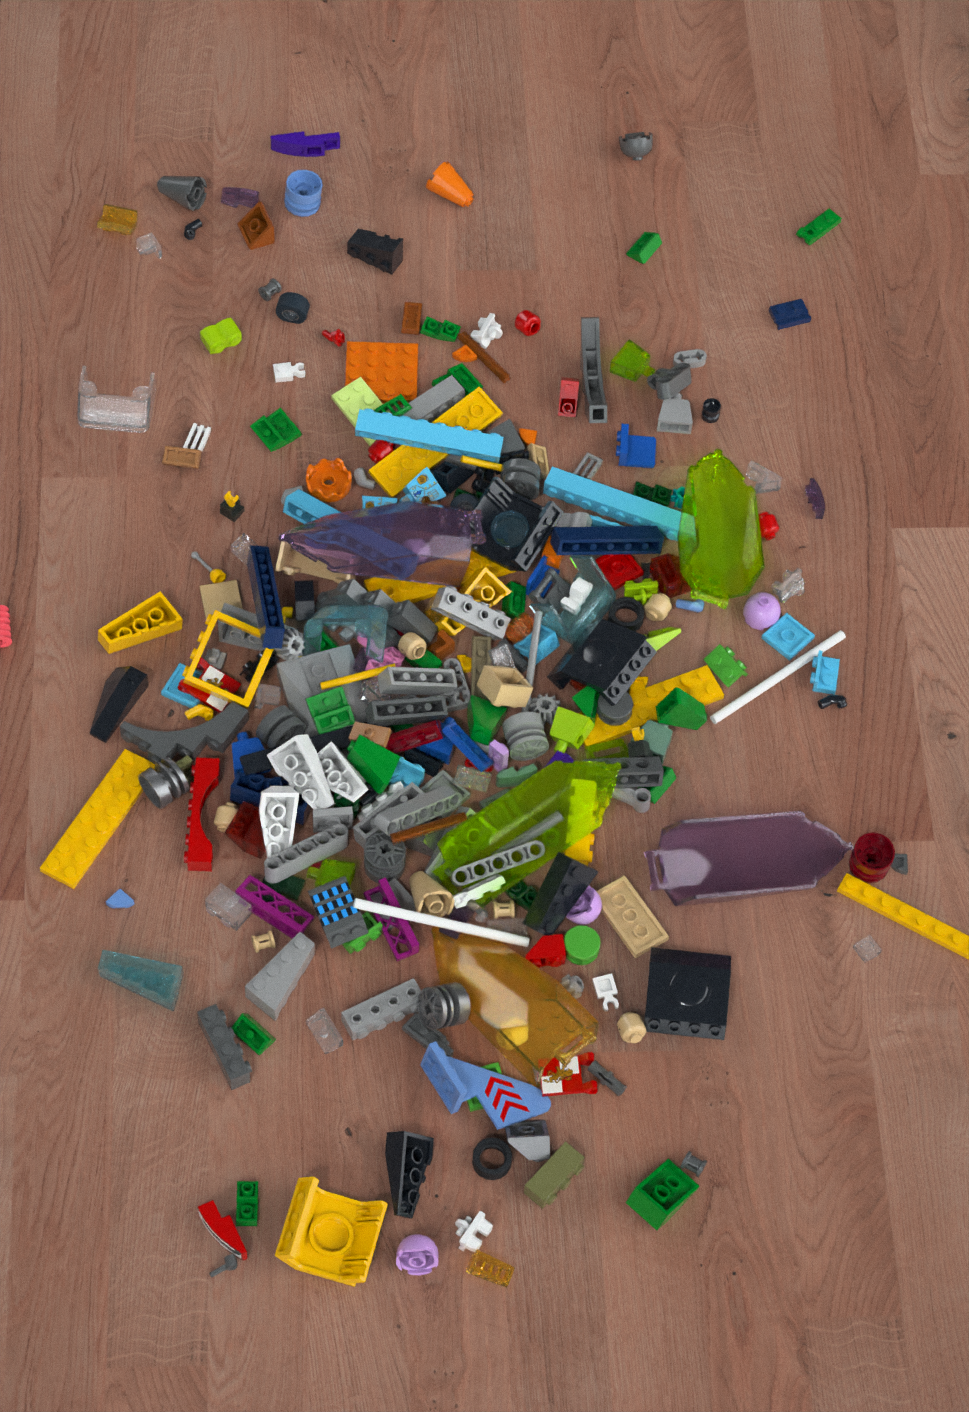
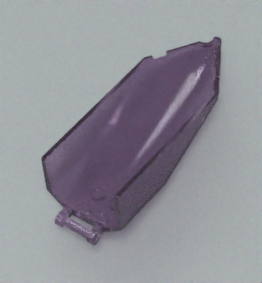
M404 501L326 515L280 533L278 537L279 541L288 542L292 549L314 562L319 560L328 565L327 569L331 572L460 587L470 563L471 544H484L486 542L481 522L483 518L481 510L467 511L461 507ZM470 521H474L476 534H471Z
M792 811L681 820L662 828L658 850L645 851L644 854L648 860L651 878L650 890H665L675 906L727 902L812 889L822 877L826 876L844 858V854L848 850H852L853 845L851 842L843 841L840 835L819 822H812L805 817L806 814L803 812ZM655 857H659L663 883H659Z

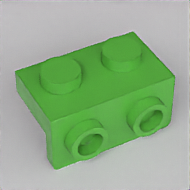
M719 644L703 660L729 688L742 675L745 677L748 675L745 671L747 667L740 659L737 661L733 657L735 653L728 646L725 648Z
M368 911L362 914L369 933L342 944L349 954L354 951L359 952L366 946L365 943L370 940H376L382 934V923H377Z

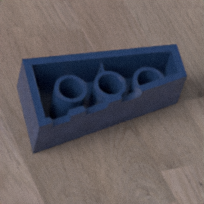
M238 772L230 787V801L259 810L261 791L271 786H289V782L282 780V777L264 778L263 775L258 774L245 776L244 773ZM300 793L295 823L303 825L312 807L302 798Z

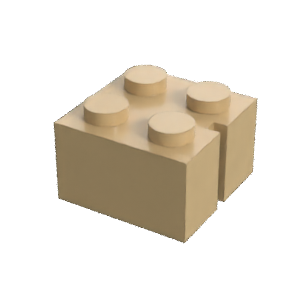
M484 665L477 686L491 701V704L497 707H526L533 690L531 684L526 679H523L524 676L517 668Z

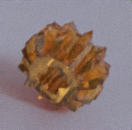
M523 612L509 622L505 632L509 640L513 643L520 642L532 632L534 623L532 616L527 612Z

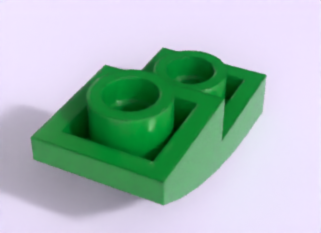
M427 316L420 333L438 340L455 342L461 326L447 320L441 323Z
M237 1181L236 1226H257L258 1181Z

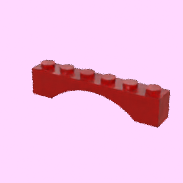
M196 757V764L192 765L191 776H194V782H190V793L193 794V799H189L188 811H191V816H187V828H190V833L186 834L185 845L188 846V851H184V863H187L188 871L212 872L213 846L202 829L200 818L206 799L219 785L220 758Z

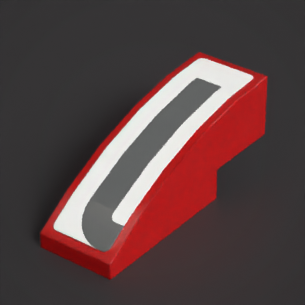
M214 1200L198 1206V1215L210 1234L230 1253L243 1261L246 1260V1248L230 1215L221 1218Z

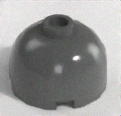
M644 132L625 134L623 139L621 135L619 136L620 149L627 157H633V160H642L643 156L647 155L653 147V134L649 132L648 136Z

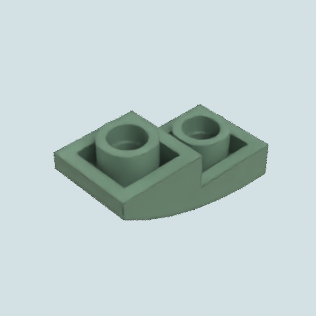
M532 763L529 766L521 767L518 772L513 766L508 769H502L496 775L495 785L497 787H513L530 782L537 777V767Z

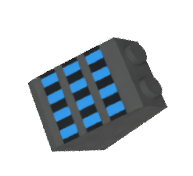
M345 876L308 891L331 949L369 933L360 909L353 908L355 898Z

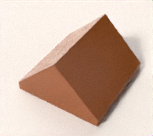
M259 201L237 223L250 250L275 243L274 226L263 203Z

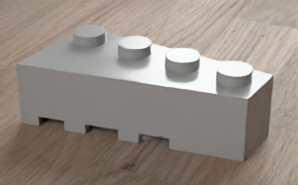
M224 603L221 613L259 629L256 614ZM218 620L219 642L258 651L265 649L262 647L260 638ZM284 625L285 629L293 628V627ZM274 649L272 654L276 655L277 651Z
M299 932L245 986V997L276 1021L281 1009L287 1003L288 997L297 986L301 975L304 974L313 959L315 943Z

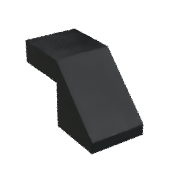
M313 580L294 581L296 620H315Z

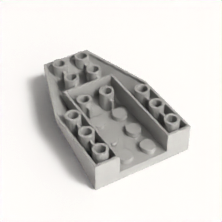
M350 644L299 657L298 660L277 663V677L288 708L294 713V717H298L306 725L304 734H308L309 737L318 735V732L311 718L305 698L336 688L332 687L322 690L320 682L359 673ZM361 680L340 685L343 687L355 722H367L365 712L367 698ZM347 748L342 749L341 751L347 757L349 751Z

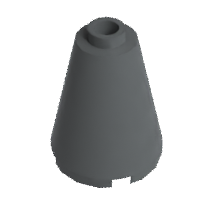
M162 176L157 182L160 193L188 210L195 211L194 209H200L205 201L207 193H204V187L207 188V184L202 177Z

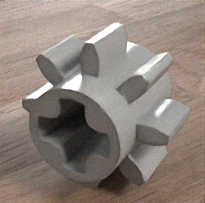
M568 974L561 979L559 991L564 998L576 1000L582 996L581 992H583L584 984L578 976H570Z

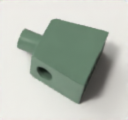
M648 720L641 727V729H644V741L649 743L653 757L659 756L661 764H663L671 743L673 731L668 728L669 725Z

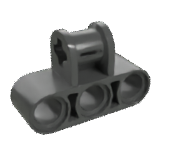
M679 363L671 369L659 368L655 374L648 376L647 383L649 387L657 390L658 399H670L692 383L690 364Z

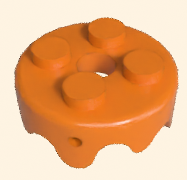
M336 458L333 461L321 459L315 466L309 464L306 472V488L312 497L322 502L330 503L343 499L349 493L352 484L351 471L346 469L342 459ZM331 480L333 484L326 485L324 482Z

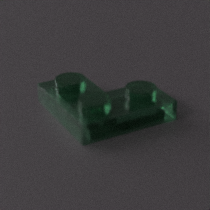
M264 876L262 883L277 893L295 900H299L305 886V880L290 876L277 883L267 882ZM262 896L263 901L274 902L272 896Z

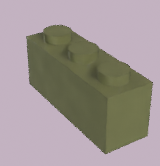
M565 1141L525 1184L524 1194L542 1209L547 1204L551 1205L557 1198L556 1194L561 1189L564 1191L569 1186L570 1179L582 1172L585 1157Z

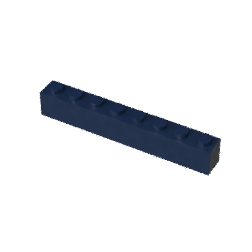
M250 545L247 567L262 647L282 649L285 627L269 547Z

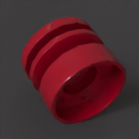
M872 832L862 835L856 841L849 857L848 865L850 872L854 877L865 883L881 881L885 878L895 857L894 846L889 838L880 833Z

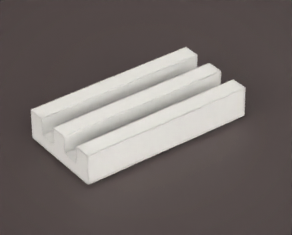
M193 423L183 448H189L196 431H198L190 449H195L201 434L204 433L197 449L203 451L211 433V427L204 428V425L197 426L196 423Z

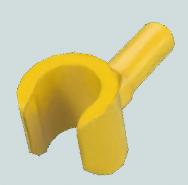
M285 606L282 608V617L285 623L286 618H292L293 607Z

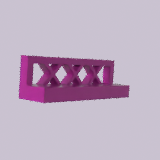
M251 875L235 890V902L292 939L299 932L304 934V930L314 920L313 915ZM252 883L257 886L258 891L250 892L245 888ZM270 895L273 897L274 902H265L262 900V896ZM286 905L289 907L290 912L282 913L278 910V906ZM302 916L306 918V921L300 925L294 921V917Z
M386 877L378 880L377 887L364 892V897L367 901L374 902L370 896L380 892L383 897L380 904H384L385 901L386 905L401 908ZM372 912L377 923L381 922L383 925L382 933L396 961L419 953V943L407 920L391 916L389 920L381 918L378 913ZM390 925L398 928L399 934L397 937L389 935L388 929ZM398 942L405 944L408 951L399 954L396 949Z

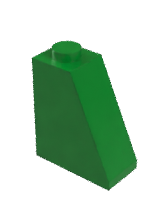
M677 687L655 706L658 723L698 730L707 721L704 704Z
M471 695L467 708L470 738L488 746L502 726L507 708L494 706L490 701Z
M359 734L356 740L352 739L347 747L349 753L346 759L371 787L381 795L389 784L400 756Z

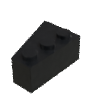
M358 228L347 242V254L392 275L403 261V238L391 239L390 235L385 234L382 237L378 236L376 232Z

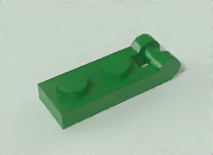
M829 208L805 227H801L796 235L800 239L803 238L805 243L810 246L841 223L842 218Z

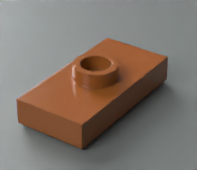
M404 303L401 333L419 335L422 303Z

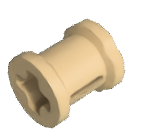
M510 900V902L506 903L493 901L494 919L505 916L514 918V901Z
M271 930L263 935H251L256 953L265 948H276Z

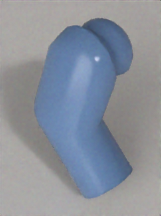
M677 599L676 608L697 613L701 612L705 605L700 599L695 600V602Z

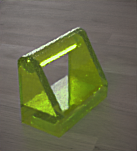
M622 738L584 746L587 759L629 758V749ZM619 747L621 751L597 758L593 754V752Z

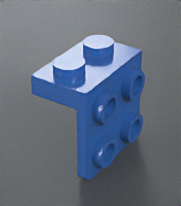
M621 424V431H617L616 439L617 442H620L619 445H616V456H619L618 466L654 468L656 438L628 435L629 424Z

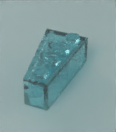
M107 950L102 951L98 965L100 977L174 1012L184 975L182 966Z

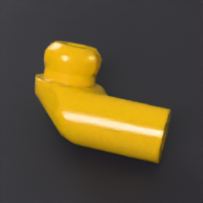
M198 704L184 712L188 720L200 716L209 721L214 717L213 710L202 704Z

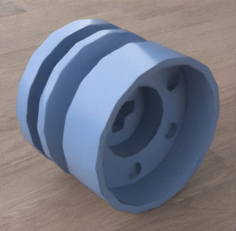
M309 170L292 172L287 178L284 203L287 210L301 217L315 214L319 210L323 186L321 178Z

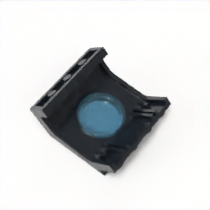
M494 477L456 536L465 544V548L510 571L527 572L564 512L553 501H548L545 507L515 493L499 477Z

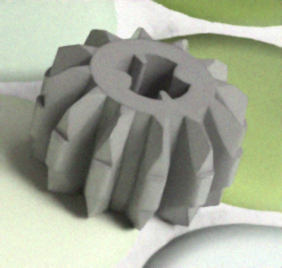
M293 628L285 629L282 649L275 648L277 651L276 655L286 661L298 660V656H303L302 650L306 649L303 646V643L306 641L302 638L303 634Z
M539 693L537 698L532 699L529 711L538 713L542 718L543 725L547 722L552 725L558 706L560 707L561 703L560 700H556L555 695L549 697L548 693H546L543 697Z

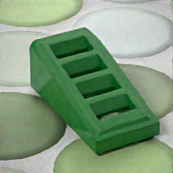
M400 394L377 407L374 411L382 413L389 409L393 416L400 417L411 410L412 407ZM399 401L404 405V408L398 405ZM392 406H395L398 411L395 412Z

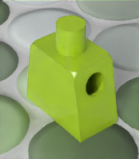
M558 706L550 730L551 738L557 742L553 751L557 752L558 750L565 753L567 747L579 749L595 726L590 717Z

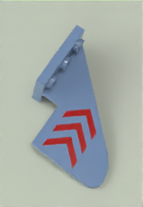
M436 1041L428 1045L420 1066L451 1114L459 1111L462 1102L477 1097L498 1130L544 1114L551 1107L549 1097H542V1090L446 1056L444 1050L439 1047Z

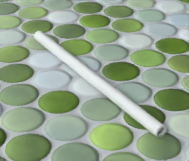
M838 631L711 715V721L717 724L812 661L814 656L817 657L819 650L824 653L845 639L844 632Z
M355 898L353 908L523 947H528L530 938L358 898Z

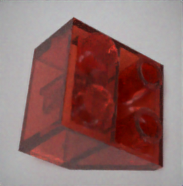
M667 553L651 559L649 572L654 581L658 582L659 591L668 596L669 599L699 588L684 558Z
M243 801L227 827L225 834L242 851L261 859L266 848L259 808Z

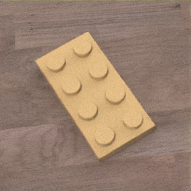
M625 876L596 891L602 900L601 912L634 958L651 950V947L655 948L669 939L668 934Z

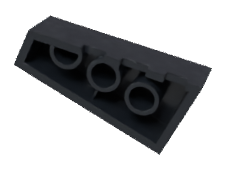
M558 852L523 924L543 935H552L592 882L598 871Z

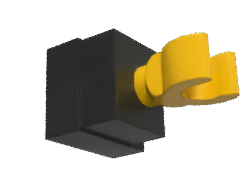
M228 491L224 495L225 500L220 504V514L235 522L245 510L240 500H238V495L233 497L231 491Z
M640 727L632 728L635 742L628 743L629 758L653 757L649 743L644 741V729H640Z

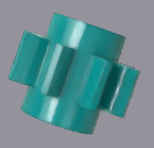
M681 486L678 489H673L670 501L674 502V507L683 510L687 506L691 507L694 495L690 494V488L687 489Z

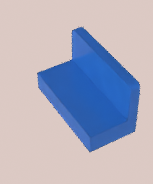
M546 556L542 557L528 579L526 595H529L532 590L536 589L548 568L554 569L559 576L560 570L546 565ZM552 581L549 582L540 594L543 599L554 584Z

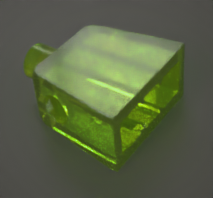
M630 339L615 355L610 364V373L634 382L641 375L648 377L654 374L655 369L649 366L650 355Z
M324 859L320 869L309 866L306 878L316 880V888L345 876L349 886H351L356 873V863Z

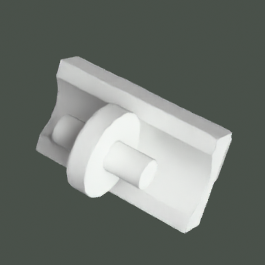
M490 313L487 318L481 317L478 321L480 331L473 330L471 338L480 343L483 349H486L494 338H501L503 332L500 329L501 325L495 321V314Z
M479 1211L471 1224L472 1218L469 1216L465 1220L457 1219L455 1225L459 1228L456 1234L461 1237L463 1232H465L459 1241V1249L463 1252L467 1248L477 1253L482 1245V1241L475 1237L476 1233L479 1232L487 1237L492 1231L493 1225L485 1219V1213Z

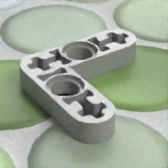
M449 658L444 662L443 669H451L449 666H453L455 668L456 680L461 681L462 685L452 692L435 696H445V700L449 703L447 712H453L467 708L471 695L460 662L457 659ZM461 692L462 698L465 699L464 702H462L461 699H459V693Z

